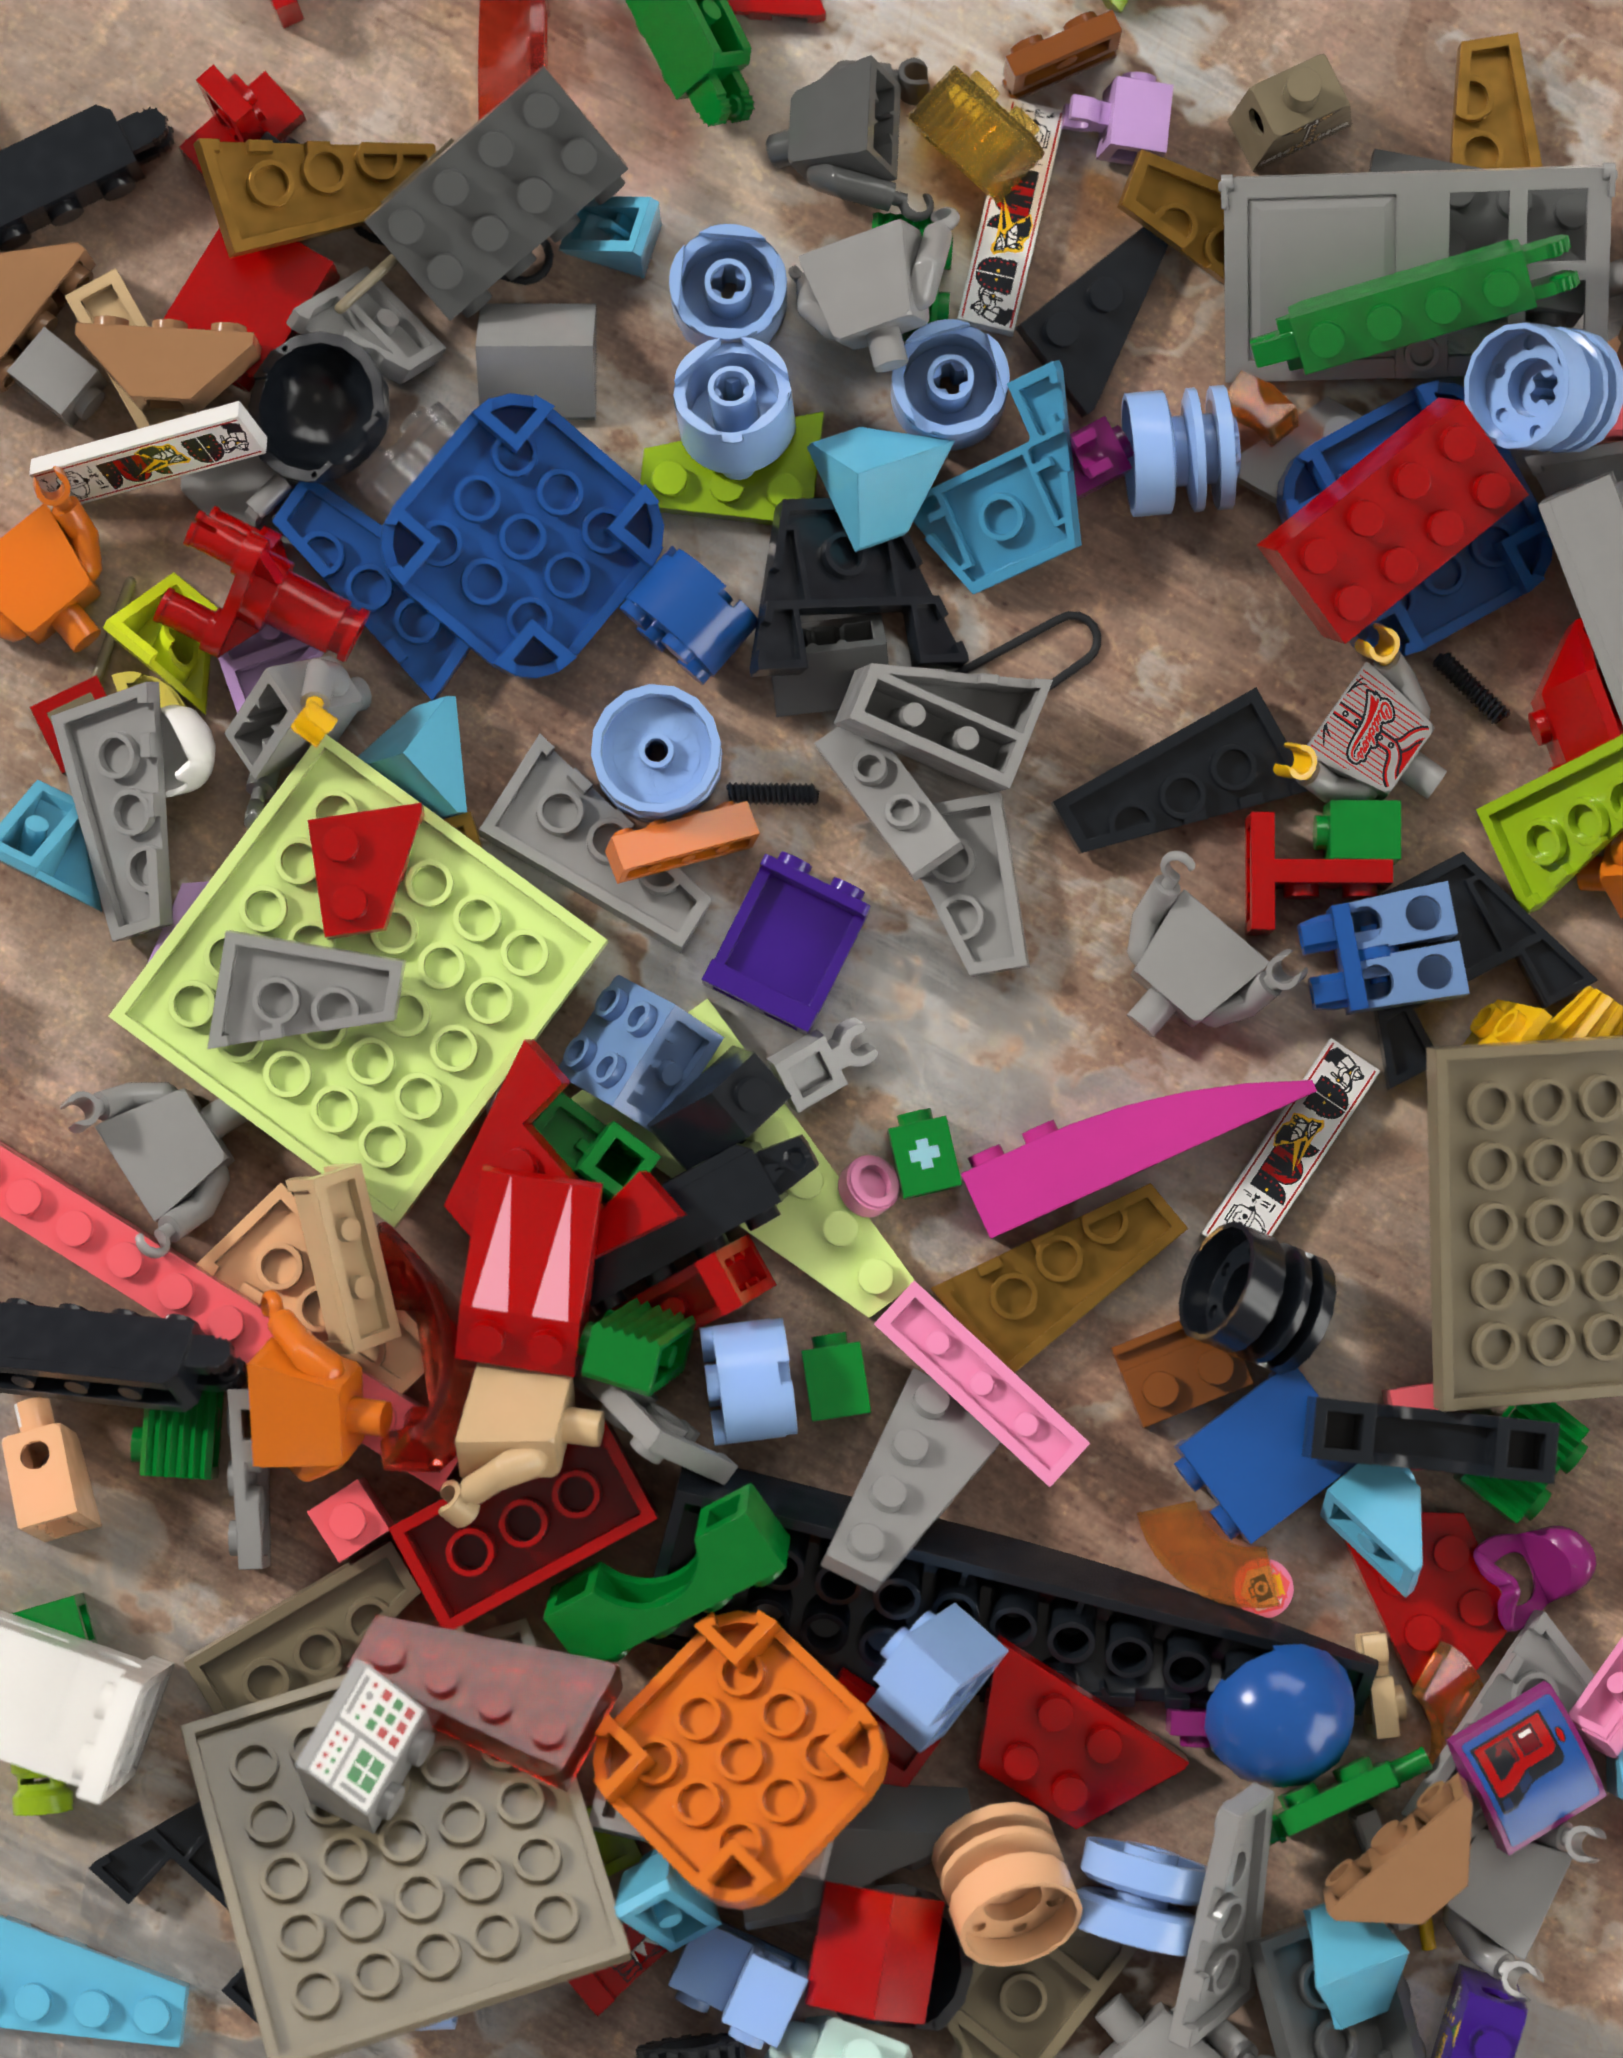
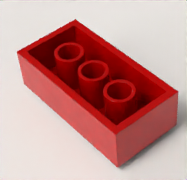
M1438 397L1257 544V547L1321 635L1346 644L1529 496V494L1462 400Z
M605 1419L604 1434L600 1447L567 1443L561 1470L553 1477H538L501 1490L480 1504L476 1518L469 1525L457 1528L440 1516L439 1509L449 1504L442 1498L388 1529L442 1631L446 1635L658 1519L660 1514L611 1423Z

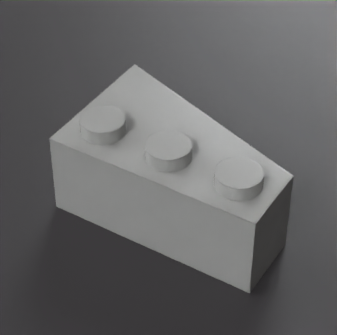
M871 663L854 671L833 724L986 792L995 793L1011 788L1053 680L1002 677L996 674L947 672L941 669Z

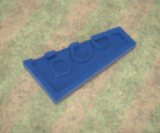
M299 481L273 518V524L336 594L351 601V607L357 610L363 607L370 611L365 627L431 701L437 699L471 649L405 594L386 572L379 549L381 524L322 484Z

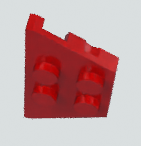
M1421 1512L1423 1565L1414 1591L1406 1598L1342 1538L1422 1711L1430 1723L1438 1720L1508 1632L1501 1625L1498 1617L1497 1603L1501 1597V1591L1499 1587L1489 1582L1480 1573L1473 1557L1474 1549L1479 1544L1464 1513Z
M1000 1635L996 1638L1009 1651L992 1672L990 1687H987L984 1727L980 1732L976 1756L978 1767L1071 1827L1078 1829L1178 1774L1189 1764L1185 1753Z

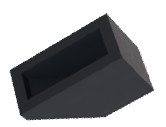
M732 1045L646 1126L682 1168L688 1170L748 1138L792 1096L755 1052Z

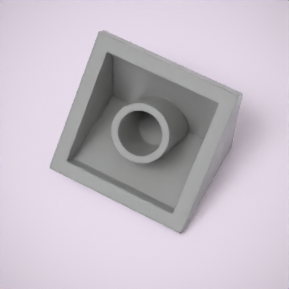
M485 304L479 312L475 345L479 406L489 398L509 393L537 395L555 406L553 409L566 420H596L597 305Z

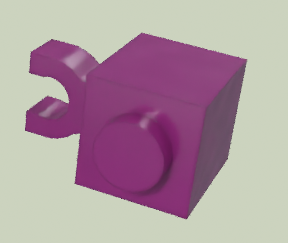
M1106 416L1070 434L1077 501L1122 478L1132 469L1128 460L1134 456L1131 444L1119 425L1111 428Z

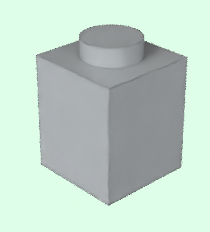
M46 327L42 328L7 370L9 375L22 389L71 428L79 418L86 420L97 411L105 398L103 390L108 385L98 369Z

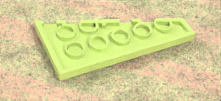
M708 998L688 1012L724 1037L704 1071L732 1045L745 1049ZM584 1090L570 1098L603 1124L607 1125L615 1121L659 1154L661 1158L655 1167L670 1178L686 1171L652 1132ZM784 1103L746 1139L759 1142L765 1148L803 1134L814 1152L819 1166L787 1190L789 1195L782 1202L776 1204L781 1213L778 1217L752 1231H749L745 1222L738 1226L870 1318L899 1297L915 1280L870 1218L853 1213L844 1204L838 1190L839 1176Z

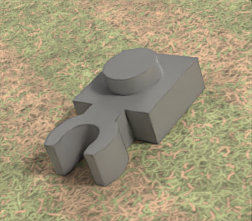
M854 1017L842 1021L835 1028L832 1038L828 1041L825 1035L816 1029L767 1058L775 1077L792 1096L788 1100L790 1107L798 1114L848 1084L842 1069L849 1065L863 1067L872 1063L879 1054L876 1048L868 1042L855 1050H851L850 1045L853 1038L867 1030L864 1023Z

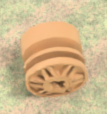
M1009 1802L982 1807L965 1814L948 1826L934 1844L931 1861L944 1897L949 1905V1912L965 1955L979 1964L1004 1967L1033 1961L1048 1955L1065 1943L1079 1926L1083 1912L1081 1902L1068 1868L1063 1863L1064 1858L1048 1816L1035 1806Z

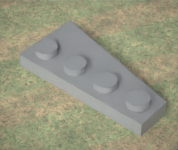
M915 1368L912 1369L820 1565L873 1592L879 1589L920 1541L922 1535L936 1519H939L959 1492L975 1477L995 1450L1002 1445L991 1432L929 1375Z
M1534 1609L1524 1628L1521 1629L1453 1735L1543 1681L1551 1684L1568 1713L1595 1675L1545 1611ZM1447 1744L1432 1765L1433 1770L1428 1771L1403 1809L1401 1815L1404 1818L1417 1808L1416 1803L1419 1797L1428 1787L1438 1781L1446 1783L1458 1773ZM1470 1793L1473 1802L1472 1839L1487 1825L1478 1798Z

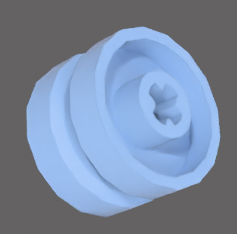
M647 684L623 692L605 707L593 729L591 758L602 791L617 809L641 822H653L659 819H667L669 822L680 819L687 812L698 810L709 801L720 780L723 753L714 718L698 698L675 686ZM656 744L664 745L665 753H668L659 762H654L647 758L652 753V746Z
M1096 1836L1087 1837L1080 1868L1088 1878L1113 1887V1889L1096 1886H1084L1076 1889L1083 1908L1080 1924L1077 1928L1122 1944L1187 1957L1196 1917L1194 1914L1169 1903L1187 1906L1199 1905L1207 1866L1179 1856V1854L1144 1843Z

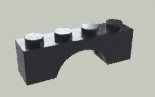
M1307 1396L1302 1456L1312 1459L1415 1468L1554 1484L1560 1423Z

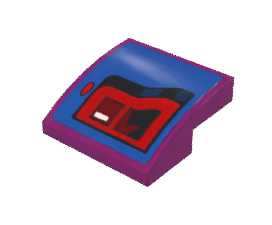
M1546 1681L1539 1683L1446 1739L1458 1773L1466 1780L1469 1792L1478 1798L1496 1848L1508 1856L1607 1796L1580 1734L1551 1684Z

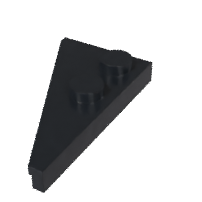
M1144 226L1015 327L1016 331L1043 366L1052 361L1060 360L1064 372L1066 397L1081 417L1088 415L1095 409L1168 248L1166 242Z

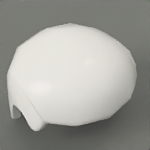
M179 705L165 706L161 708L165 794L166 798L192 792L206 783L214 768L216 745L211 729L196 710Z

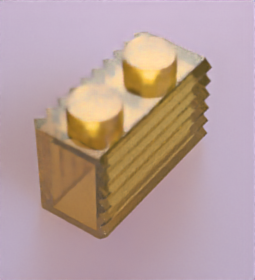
M954 65L906 117L925 140L998 204L1003 201L1005 195L1011 192L1012 187L1018 185L1020 179L1027 175L1028 170L1034 168L1036 162L1043 158L1045 152L1035 138L1040 128L1018 106L1015 105L1009 112L995 101L1000 96V92L979 71L975 70L968 77Z

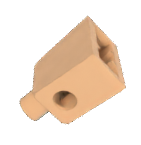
M34 1397L16 1403L14 1408L20 1433L3 1438L2 1447L18 1529L43 1542H49L102 1527L77 1433L62 1423H55L50 1398ZM49 1455L48 1461L42 1466L43 1460Z

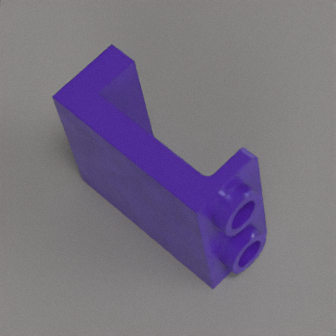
M781 851L777 859L768 854L764 855L760 863V869L715 959H711L701 980L704 986L806 1036L810 1033L870 913L871 906L861 901L865 892L860 888L837 877H833L829 885L809 875L812 869L809 863L792 854Z

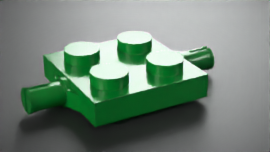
M1421 1746L1419 1749L1391 1762L1386 1760L1373 1764L1369 1756L1365 1758L1362 1756L1332 1770L1331 1772L1336 1780L1334 1783L1318 1790L1315 1782L1307 1785H1300L1279 1795L1278 1799L1282 1807L1273 1811L1269 1846L1279 1841L1281 1844L1287 1842L1286 1836L1289 1837L1388 1789L1393 1787L1399 1789L1402 1783L1424 1772L1433 1770L1424 1748Z

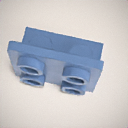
M617 975L609 987L604 989L597 998L594 1011L579 1035L568 1044L563 1060L558 1067L572 1084L600 1099L652 1132L646 1125L702 1074L724 1037L676 1004Z

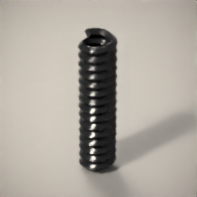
M1447 652L1444 655L1440 653L1433 661V667H1437V671H1441V675H1445V679H1449L1450 683H1454V687H1458V691H1462V696L1466 695V700H1470V704H1475V708H1479V712H1483V716H1487V720H1491V724H1497L1504 717L1508 718L1510 709H1506V705H1502V701H1498V697H1493V693H1489V689H1485V685H1481V681H1477V677H1472V673H1468V669H1464V665H1460V660L1456 661V656H1451V652Z
M729 782L726 787L729 801L736 803L748 801L750 805L752 803L755 805L758 803L761 805L764 803L775 805L777 803L780 806L782 803L784 805L787 803L790 805L793 803L804 805L806 803L809 806L812 803L815 806L819 798V790L815 789L813 783L810 785L807 783L804 785L793 783L791 785L788 782L785 785L782 782L779 785L776 782L774 785L772 783L767 785L765 782L762 785L759 782L756 785L753 782L750 785L747 782L744 785L742 782L740 784Z

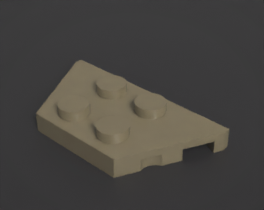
M1077 1928L1065 1943L1048 1955L1025 1964L997 1967L979 1964L972 1960L973 1975L966 2000L947 2024L961 2053V2057L1054 2058L1139 1948L1099 1937Z

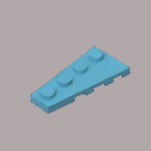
M0 1915V2028L177 2048L183 2044L190 1983L119 1956L115 1958L88 1948L87 1944L66 1936L62 1938L32 1927L31 1923L10 1915Z

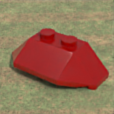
M1581 618L1576 619L1564 631L1531 701L1533 712L1528 713V721L1535 741L1539 746L1546 744L1553 767L1548 768V772L1623 735V725Z

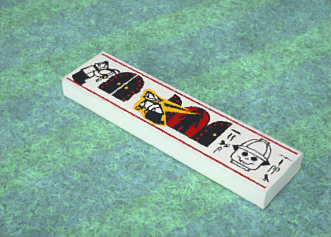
M1012 98L1009 100L957 318L958 320L970 323V326L977 329L1013 337L1062 132L1063 110Z
M237 401L31 459L29 475L32 479L36 477L44 491L54 492L60 488L62 481L56 475L53 466L61 467L66 472L71 486L69 496H76L80 503L83 504L265 454L267 436L242 403Z
M1329 1039L1303 1078V1080H1313L1317 1091L1283 1108L1200 1235L1206 1238L1220 1225L1235 1221L1272 1236L1380 1073V1070L1334 1039Z

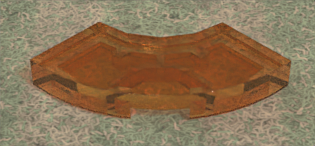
M1194 1500L1137 1513L1142 1532L1154 1555L1175 1579L1190 1590L1215 1602L1234 1607L1262 1609L1281 1606L1268 1547H1242L1222 1539L1205 1522L1197 1501Z
M1440 1641L1411 1692L1425 1707L1431 1725V1749L1428 1758L1432 1765L1447 1744L1446 1739L1453 1735L1484 1687L1479 1674L1470 1661L1454 1646Z

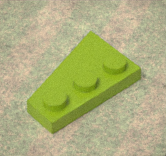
M824 411L795 417V434L783 454L768 466L754 471L747 479L731 480L723 473L715 472L700 465L688 454L682 441L644 448L640 484L642 486L646 484L658 499L661 513L772 525L775 507L783 499L815 498L818 470L807 447L822 438Z

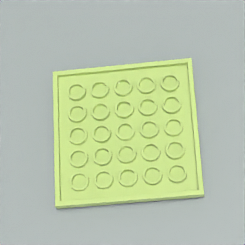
M326 734L317 748L313 745L310 746L108 1017L321 1174L325 1173L324 1167L332 1164L361 1163L372 1211L394 1228H397L500 1090L524 1039L537 1040L608 944V940L424 805L425 815L422 824H419L408 857L410 860L403 882L398 887L394 900L395 906L387 930L327 940L324 936L308 820L420 802ZM233 930L406 960L397 1019L394 1021L207 1049L225 932Z

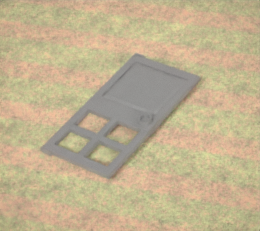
M1616 164L1263 176L1221 175L1218 190L1221 193V209H1224L1225 383L1465 376L1473 353L1448 354V334L1305 375L1304 369L1289 371L1287 361L1257 368L1250 347L1251 338L1278 330L1275 319L1289 314L1288 307L1299 301L1449 257L1450 193L1509 191L1508 240L1518 239L1520 245L1527 244L1528 190L1587 188L1585 260L1539 261L1528 264L1527 269L1530 280L1551 275L1561 270L1577 271L1579 280H1584L1583 330L1601 336L1608 343L1612 197H1615V185L1618 177ZM1525 311L1507 316L1506 325L1525 323Z

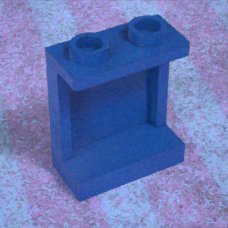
M1298 1368L1282 1374L1272 1371L1267 1375L1269 1378L1188 1439H1183L1174 1446L1182 1457L1174 1463V1466L1194 1492L1202 1487L1206 1489L1217 1504L1209 1512L1230 1540L1240 1535L1245 1542L1252 1544L1357 1464L1312 1459L1302 1456L1307 1396L1319 1397V1395Z

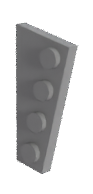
M146 681L51 716L112 942L128 940L173 925L159 682Z
M539 734L481 825L479 836L681 954L708 910L712 899L680 868L617 884L605 850L614 833L625 828H633V831H635L634 824L619 809L615 810L592 788L593 784L576 767L573 769L554 751L555 747Z
M1257 1783L1251 1784L1233 1799L1225 1801L1215 1819V1834L1168 2037L1169 2041L1187 2050L1255 1995L1256 1978L1246 1943L1261 1937L1275 1791Z

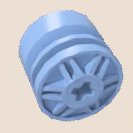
M1534 323L1508 324L1487 335L1472 354L1464 378V403L1495 445L1514 450H1539L1541 452L1554 453L1583 452L1601 442L1618 420L1623 405V369L1617 353L1599 335L1577 328L1551 327Z
M1224 385L1208 387L1205 413H1202L1198 392L1195 387L1185 388L1181 402V413L1178 416H1171L1168 400L1163 390L1124 393L1121 411L1122 430L1126 434L1134 456L1128 459L1132 469L1125 475L1128 503L1132 516L1142 517L1171 514L1175 504L1176 487L1182 486L1186 487L1188 500L1193 511H1204L1207 484L1211 486L1213 501L1217 510L1233 509L1236 498V482L1241 469V449L1238 423L1231 409L1227 388Z

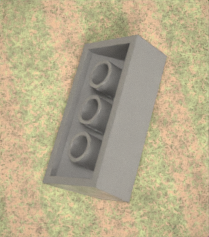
M1612 470L1548 495L1540 502L1538 507L1623 725V480L1617 482Z

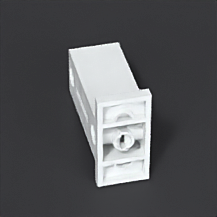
M0 1610V1760L78 1786L79 1789L76 1797L100 1805L135 1776L175 1663L154 1655L143 1660Z

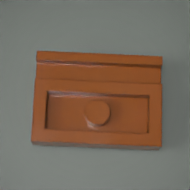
M1113 9L1099 16H1096L1094 11L1080 14L1068 21L1063 26L1064 31L1046 39H1043L1040 34L1033 35L1015 44L1010 50L1011 54L1005 58L1003 71L1005 79L1002 80L1009 100L1010 98L1020 100L1116 58L1115 50L1118 49L1122 29Z
M1180 1320L1110 1348L1142 1428L1254 1384L1244 1359L1238 1357L1235 1352L1227 1353L1187 1336Z

